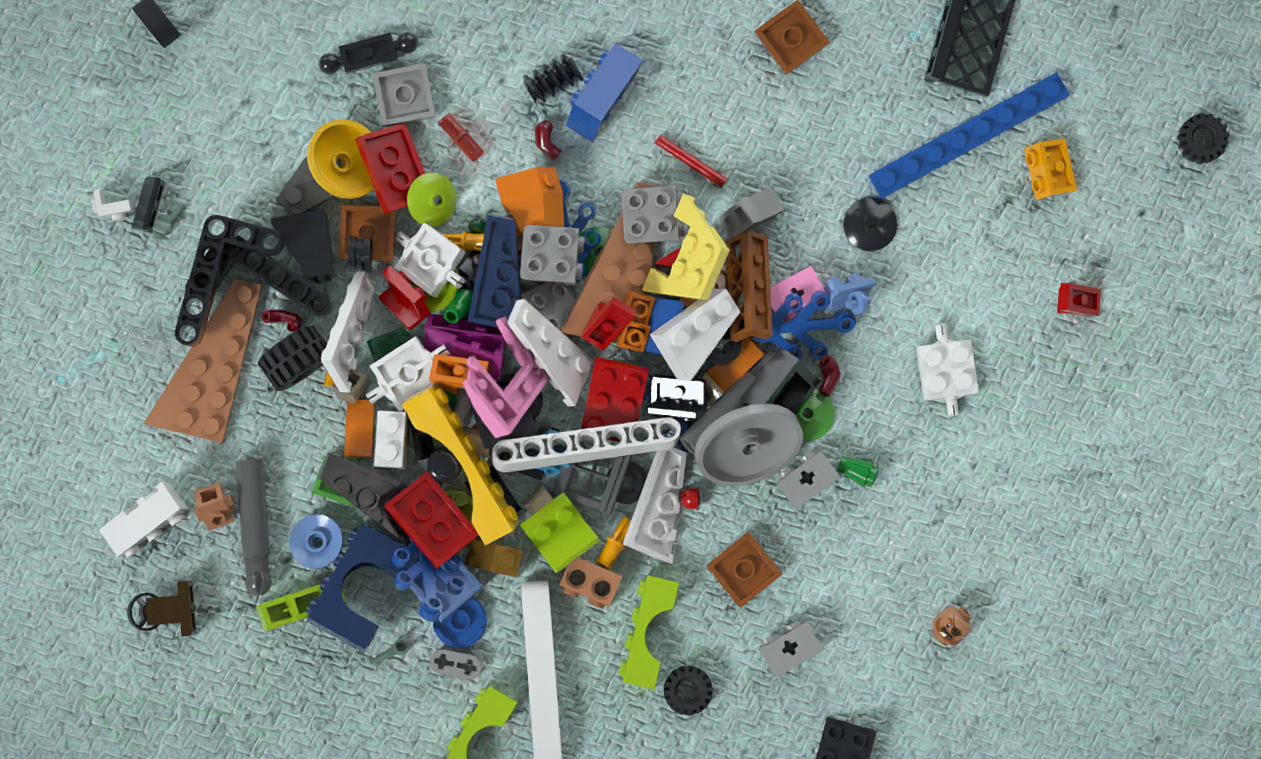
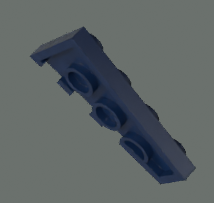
M488 214L468 322L499 328L496 321L505 316L508 321L516 301L521 300L516 219Z

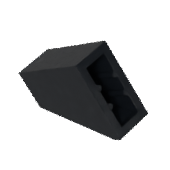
M324 209L270 218L272 226L283 237L285 245L310 280H315L316 284L330 282L332 281L331 277L338 276L328 216Z

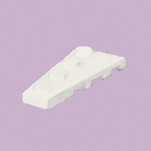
M365 272L354 274L352 282L348 285L344 303L339 308L337 321L331 329L330 339L321 356L323 365L340 392L350 393L352 383L348 382L350 371H355L357 359L354 358L355 347L362 343L361 322L367 321L374 288Z
M525 299L517 300L507 324L525 349H530L533 352L536 364L540 369H545L551 377L549 382L554 389H559L564 395L562 400L567 407L575 406L594 360Z
M675 447L656 451L623 545L667 564L673 563L671 551L672 543L676 540L675 520L676 513L679 514L680 510L678 497L679 490L683 487L687 456L686 452Z

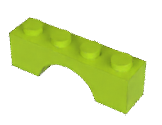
M647 575L646 580L640 579L637 595L642 596L640 607L634 606L631 622L636 623L634 633L628 632L625 649H629V655L627 660L622 659L618 674L623 676V683L655 689L661 663L648 651L645 643V631L654 616L674 608L679 582Z
M489 685L487 690L482 687L474 700L478 704L473 713L468 711L460 724L464 727L459 737L454 735L446 747L450 751L446 759H469L468 747L472 736L478 730L487 726H504L518 701L492 685Z

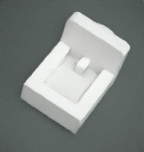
M100 189L94 190L95 197L91 198L94 214L98 213V217L103 220L112 218L113 222L129 219L128 215L135 214L134 204L130 200L106 204L104 192Z

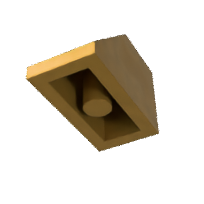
M474 539L469 544L465 565L517 578L524 551L493 543L485 545L483 541Z

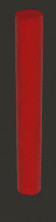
M659 135L654 144L721 188L728 180L662 135Z

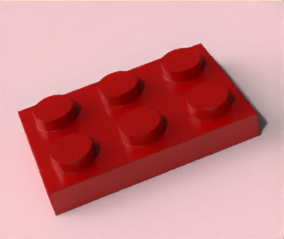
M406 123L358 136L355 142L384 215L408 208L407 195L409 188L416 178L425 174V170Z
M596 357L580 430L638 422L649 368ZM609 437L607 439L611 441L620 442V440L616 437Z
M428 471L384 506L436 570L479 536L474 526Z

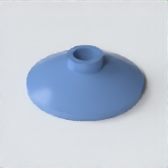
M319 514L307 516L301 519L291 532L289 540L290 551L295 560L301 565L311 569L324 568L333 563L342 550L343 535L341 529L334 520L327 516ZM322 538V546L316 548V540Z

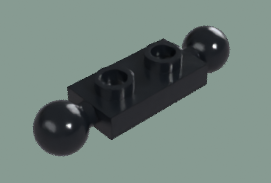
M390 32L338 46L341 55L336 56L333 53L322 55L319 59V68L323 73L331 75L336 73L340 66H344L345 73L349 74L397 61L396 51L406 54L414 52L418 47V39L413 33L404 32L399 35L397 40L393 41Z

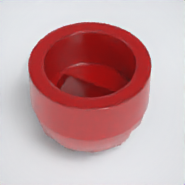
M699 488L685 489L681 493V504L686 509H700Z

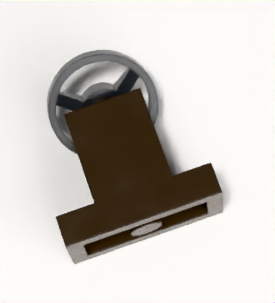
M193 580L177 582V596L157 597L152 593H140L134 596L127 608V616L131 625L140 631H151L161 624L180 623L181 637L197 635ZM141 596H150V597H152V598H145V599H146V602H145V601L141 598ZM135 601L140 606L138 610L141 618L139 624L134 621L132 616V608ZM146 622H147V626L153 625V626H151V627H149V628H143V626L145 625Z

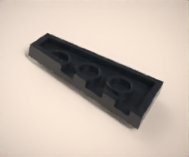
M328 452L317 478L408 545L410 537L384 507L386 503L408 487V485Z

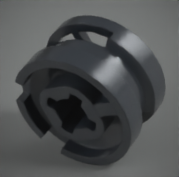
M349 236L350 242H348L347 248L348 273L356 274L357 271L364 270L367 274H371L373 266L372 236L364 238Z

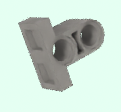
M768 187L750 197L747 196L739 200L720 215L719 218L730 238L777 216L784 211V208L772 187Z

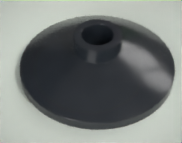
M871 197L863 198L849 207L844 217L843 228L847 239L853 246L863 251H877L886 247L893 240L897 231V217L893 209L885 201ZM872 218L876 221L874 228H869L866 225L868 219Z

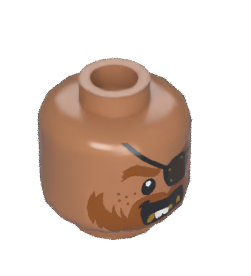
M948 606L932 620L933 629L931 632L944 646L948 644L956 646L972 632V626L969 622L972 617L963 607L957 609L954 606Z

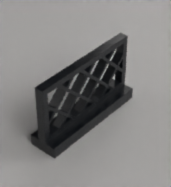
M946 0L924 80L933 83H943L983 97H989L1016 0H1008L1006 9L1000 13L997 12L991 0H982L975 5L972 4L971 0ZM986 2L993 17L982 22L975 8ZM970 11L977 25L966 31L961 18L963 14ZM995 19L1000 27L999 35L991 39L984 24ZM979 28L986 42L975 48L968 33ZM963 36L970 51L958 56L954 49L955 40ZM988 45L993 53L992 60L983 64L977 50ZM972 53L979 68L967 73L960 59ZM955 62L963 75L957 80L945 77L948 66ZM990 65L989 71L987 72L985 67ZM980 70L986 79L983 89L975 87L969 77ZM963 79H965L966 82H967V84L962 83V82H960V81H962Z

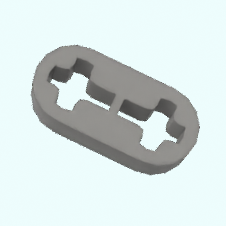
M440 649L435 651L430 658L431 668L436 673L471 680L476 678L482 669L480 660L471 654ZM442 654H445L447 660L454 661V666L445 665L443 669H439V664L435 663V658H440ZM468 659L473 660V665L477 666V670L471 671L470 675L465 674L466 669L457 667L458 662L465 664L468 662Z

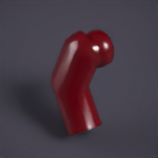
M543 120L534 129L535 145L554 161L562 151L551 142V132L554 129L553 124L548 120Z
M282 309L264 310L262 313L264 323H287V330L289 332H295L302 328V318L299 314Z
M825 355L821 358L819 364L824 380L818 392L825 397H830L840 379L841 373L836 360L830 355Z

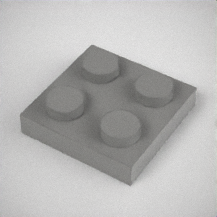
M426 63L372 73L383 127L436 117Z

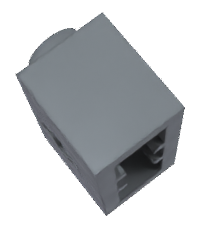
M813 450L799 459L802 465L795 470L790 466L777 475L780 481L776 485L795 510L840 478L822 451H819L817 454ZM802 471L806 474L810 472L813 474V477L810 479L811 485L808 483L801 484L799 481L802 478Z
M796 620L785 627L786 633L779 637L774 633L761 641L763 646L758 649L775 678L823 651L806 621L800 623L799 620ZM786 640L790 643H796V646L793 647V654L789 652L783 653L781 650L785 647L784 642Z

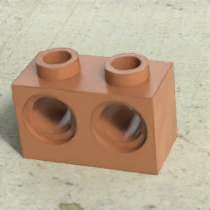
M577 557L567 566L559 585L564 587L563 593L577 599L579 594L589 598V604L603 609L604 605L610 607L622 575ZM574 570H581L585 574V582L580 586L573 585L570 582V574ZM604 580L610 584L611 590L608 595L599 596L596 594L595 584L598 581Z

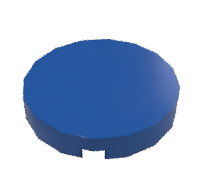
M472 597L443 623L438 619L433 621L434 632L448 646L456 648L471 646L485 632L487 624L486 612L481 603Z

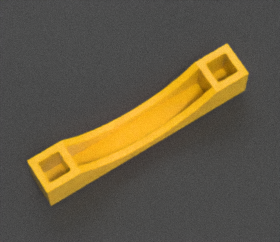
M432 384L408 397L402 403V407L414 427L442 442L462 465L469 479L473 497L471 522L484 544L487 545L512 532L518 524L517 513L511 505L508 506L503 498L504 492L499 483H494L489 474L490 468L484 459H480L476 453L474 440L471 436L465 434L462 429V421L456 412H452L449 407L448 397L444 390L438 388L436 384Z

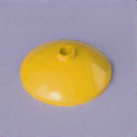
M337 119L325 123L312 135L307 148L308 166L317 183L330 194L346 199L365 196L374 189L355 142L358 136L371 133V131L351 120ZM336 161L341 163L342 168L337 166Z

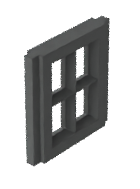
M590 441L579 443L583 449L584 446L593 447ZM632 455L616 457L610 475L596 471L600 459L594 460L591 469L578 465L579 462L571 463V466L559 473L552 493L560 495L564 492L570 500L612 514ZM576 470L589 474L583 494L569 489ZM594 476L607 480L601 500L588 496Z

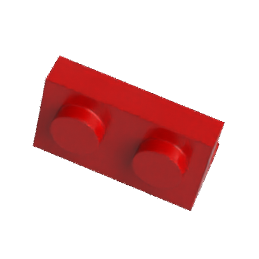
M389 266L382 272L389 288L381 293L378 298L409 330H412L431 314L425 303L427 296L418 286L413 288L410 285L411 281L404 272L400 271L397 273Z

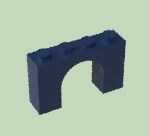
M362 523L359 530L354 528L347 540L350 544L345 553L340 551L335 559L333 566L336 569L332 576L327 574L319 587L322 593L318 600L313 598L305 612L309 614L307 617L308 623L365 654L378 632L379 625L355 613L346 605L341 594L344 580L351 572L363 567L377 568L396 578L400 571H407L418 562L420 556L415 553L410 557L406 566L397 567L392 562V556L396 549H404L405 546Z

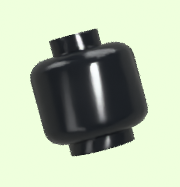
M447 447L434 450L427 461L429 474L439 482L447 483L455 480L462 470V465Z

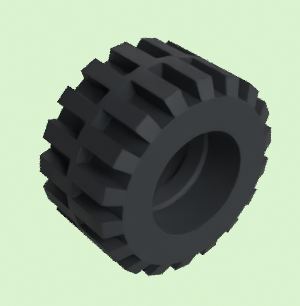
M314 325L305 326L272 346L261 356L257 364L276 391L286 390L323 366L321 356L323 350L326 349L327 343Z

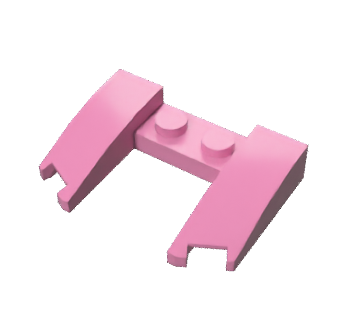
M506 316L499 318L496 324L508 347L522 367L506 389L502 391L477 359L472 356L467 360L469 373L467 380L463 382L474 408L495 438L512 432L550 378L545 369H540L536 364L533 352L530 349H525L507 324Z

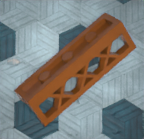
M746 230L726 240V246L730 250L727 255L728 293L740 311L730 325V340L738 342L751 335L764 340L773 337L768 236ZM741 244V250L736 257V246ZM742 267V275L739 281H737V274ZM743 292V301L738 306V299ZM744 317L745 328L740 330L739 325Z

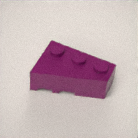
M431 313L427 317L423 347L431 353L444 344L446 349L438 353V355L448 350L450 354L447 356L466 359L474 356L477 360L489 362L488 374L492 379L500 381L507 343L499 328L468 322L466 318H462L457 323L452 324L446 321L444 315Z

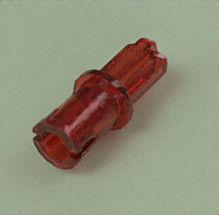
M451 112L438 122V125L453 140L452 144L454 146L457 145L472 162L481 158L484 151L469 135L470 131L468 129L465 130L452 116Z

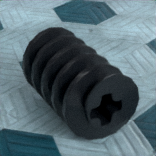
M562 53L560 55L561 63L553 58L551 60L552 68H549L546 64L541 66L542 74L534 69L532 70L533 79L526 74L523 75L524 85L536 106L537 98L544 103L547 102V92L553 98L556 97V87L565 92V82L574 87V77H577L581 82L584 81L572 57L569 58Z

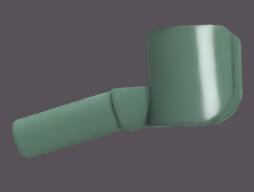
M180 203L166 221L158 218L153 226L154 233L168 236L174 220L183 211L185 206Z
M397 639L390 649L373 658L374 664L376 665L396 654H406L409 648L404 652H399L396 649V644L404 639Z

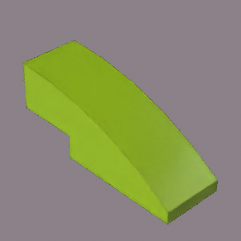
M320 585L257 605L256 609L264 632L307 618L309 614L305 611L313 598L318 600L322 593V590L319 589ZM341 587V594H342L343 600H344V602L347 604L346 599H345V596H344V593H343V590H342V587Z

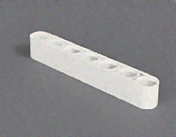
M660 418L503 440L498 442L493 448L492 463L498 471L511 472L667 450L677 445L681 427L673 418ZM669 429L674 433V436L666 438L661 434V431ZM643 433L648 439L639 442L634 438V435ZM609 437H616L621 443L610 445L607 439ZM590 441L593 447L591 449H583L579 443ZM561 444L566 448V451L556 453L552 447ZM529 448H534L538 450L539 454L535 457H529L525 454V451ZM502 452H508L512 455V458L502 461L497 456Z
M549 580L521 582L534 759H562Z

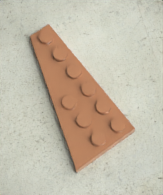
M637 182L632 189L659 186ZM622 210L615 227H612L608 235L609 238L604 248L601 249L583 284V289L577 301L573 303L570 309V315L560 329L563 334L581 337L584 328L600 301L607 304L612 297H615L624 303L627 290L644 295L647 294L642 288L651 269L655 242L626 243L624 240ZM617 337L611 343L617 344Z
M234 279L208 320L201 343L191 347L143 424L224 443L262 285Z

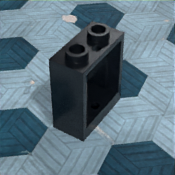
M779 347L741 397V400L748 406L770 404L793 374L792 379L772 405L782 406L795 415L821 380L800 359Z

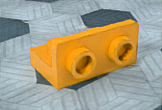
M1065 138L1038 142L1024 149L1025 161L1029 168L1032 181L1031 186L1036 200L1077 191Z

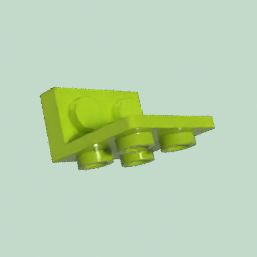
M564 492L520 524L556 573L599 542L597 535L585 522Z

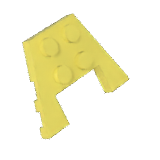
M682 195L674 214L676 218L689 225L690 229L682 242L678 257L672 265L671 273L668 276L658 269L651 268L642 288L645 292L707 301L710 297L730 250L715 228L710 227L705 220L707 216L702 210L697 208L695 205L696 200L691 195Z

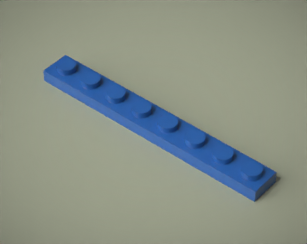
M1056 72L868 175V178L882 200L1068 98L1070 94Z

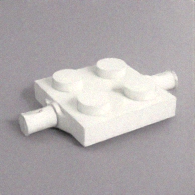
M423 223L418 233L412 238H409L402 231L397 233L401 238L395 236V241L405 247L401 259L395 266L397 270L404 272L410 280L434 297L438 296L448 281L455 285L456 288L463 286L461 283L464 284L465 279L454 271L466 253L464 250L427 223Z
M946 324L935 325L937 342L931 345L916 347L923 400L938 399L946 401L948 417L959 415L957 399L964 395L979 393L971 340H948Z
M415 336L370 365L379 385L374 390L366 393L367 398L377 393L376 396L369 400L370 403L373 404L385 395L392 400L399 412L404 409L402 403L408 397L434 384L429 381L434 354H438L446 349V346L443 344L430 353L423 347L418 337ZM446 350L445 352L441 353L440 355H445V356H447V355H449L450 353H449L448 350Z

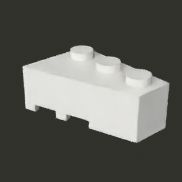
M713 289L708 301L697 300L651 333L650 336L676 378L682 381H691L740 311L727 289Z
M160 482L155 486V491L146 497L142 496L136 501L137 503L127 511L124 510L99 529L117 557H123L124 555L127 558L131 557L141 549L139 545L148 539L149 542H152L163 534L162 528L169 523L171 526H174L185 518L184 513L189 509L171 483Z

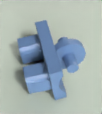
M858 273L850 274L844 284L837 277L829 279L824 287L826 294L829 296L827 308L829 311L847 308L851 309L856 315L865 313L868 304L871 303L869 297L870 290L876 286V281L873 278L863 280Z

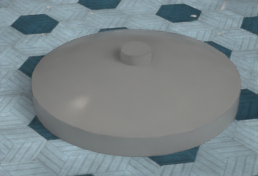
M756 404L736 409L714 421L699 437L695 447V459L698 468L705 478L721 485L738 486L761 481L782 470L795 458L803 442L802 428L794 413L782 406Z

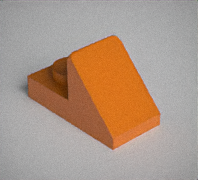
M434 354L429 381L454 395H458L460 388H465L463 382L468 378V359ZM477 360L488 373L489 362Z

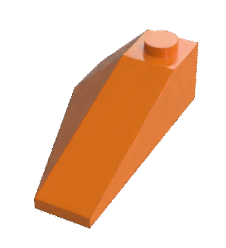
M535 167L495 179L502 206L506 213L511 212L513 218L516 219L518 225L516 229L519 236L524 233V228L527 225L564 227L563 192L556 167Z

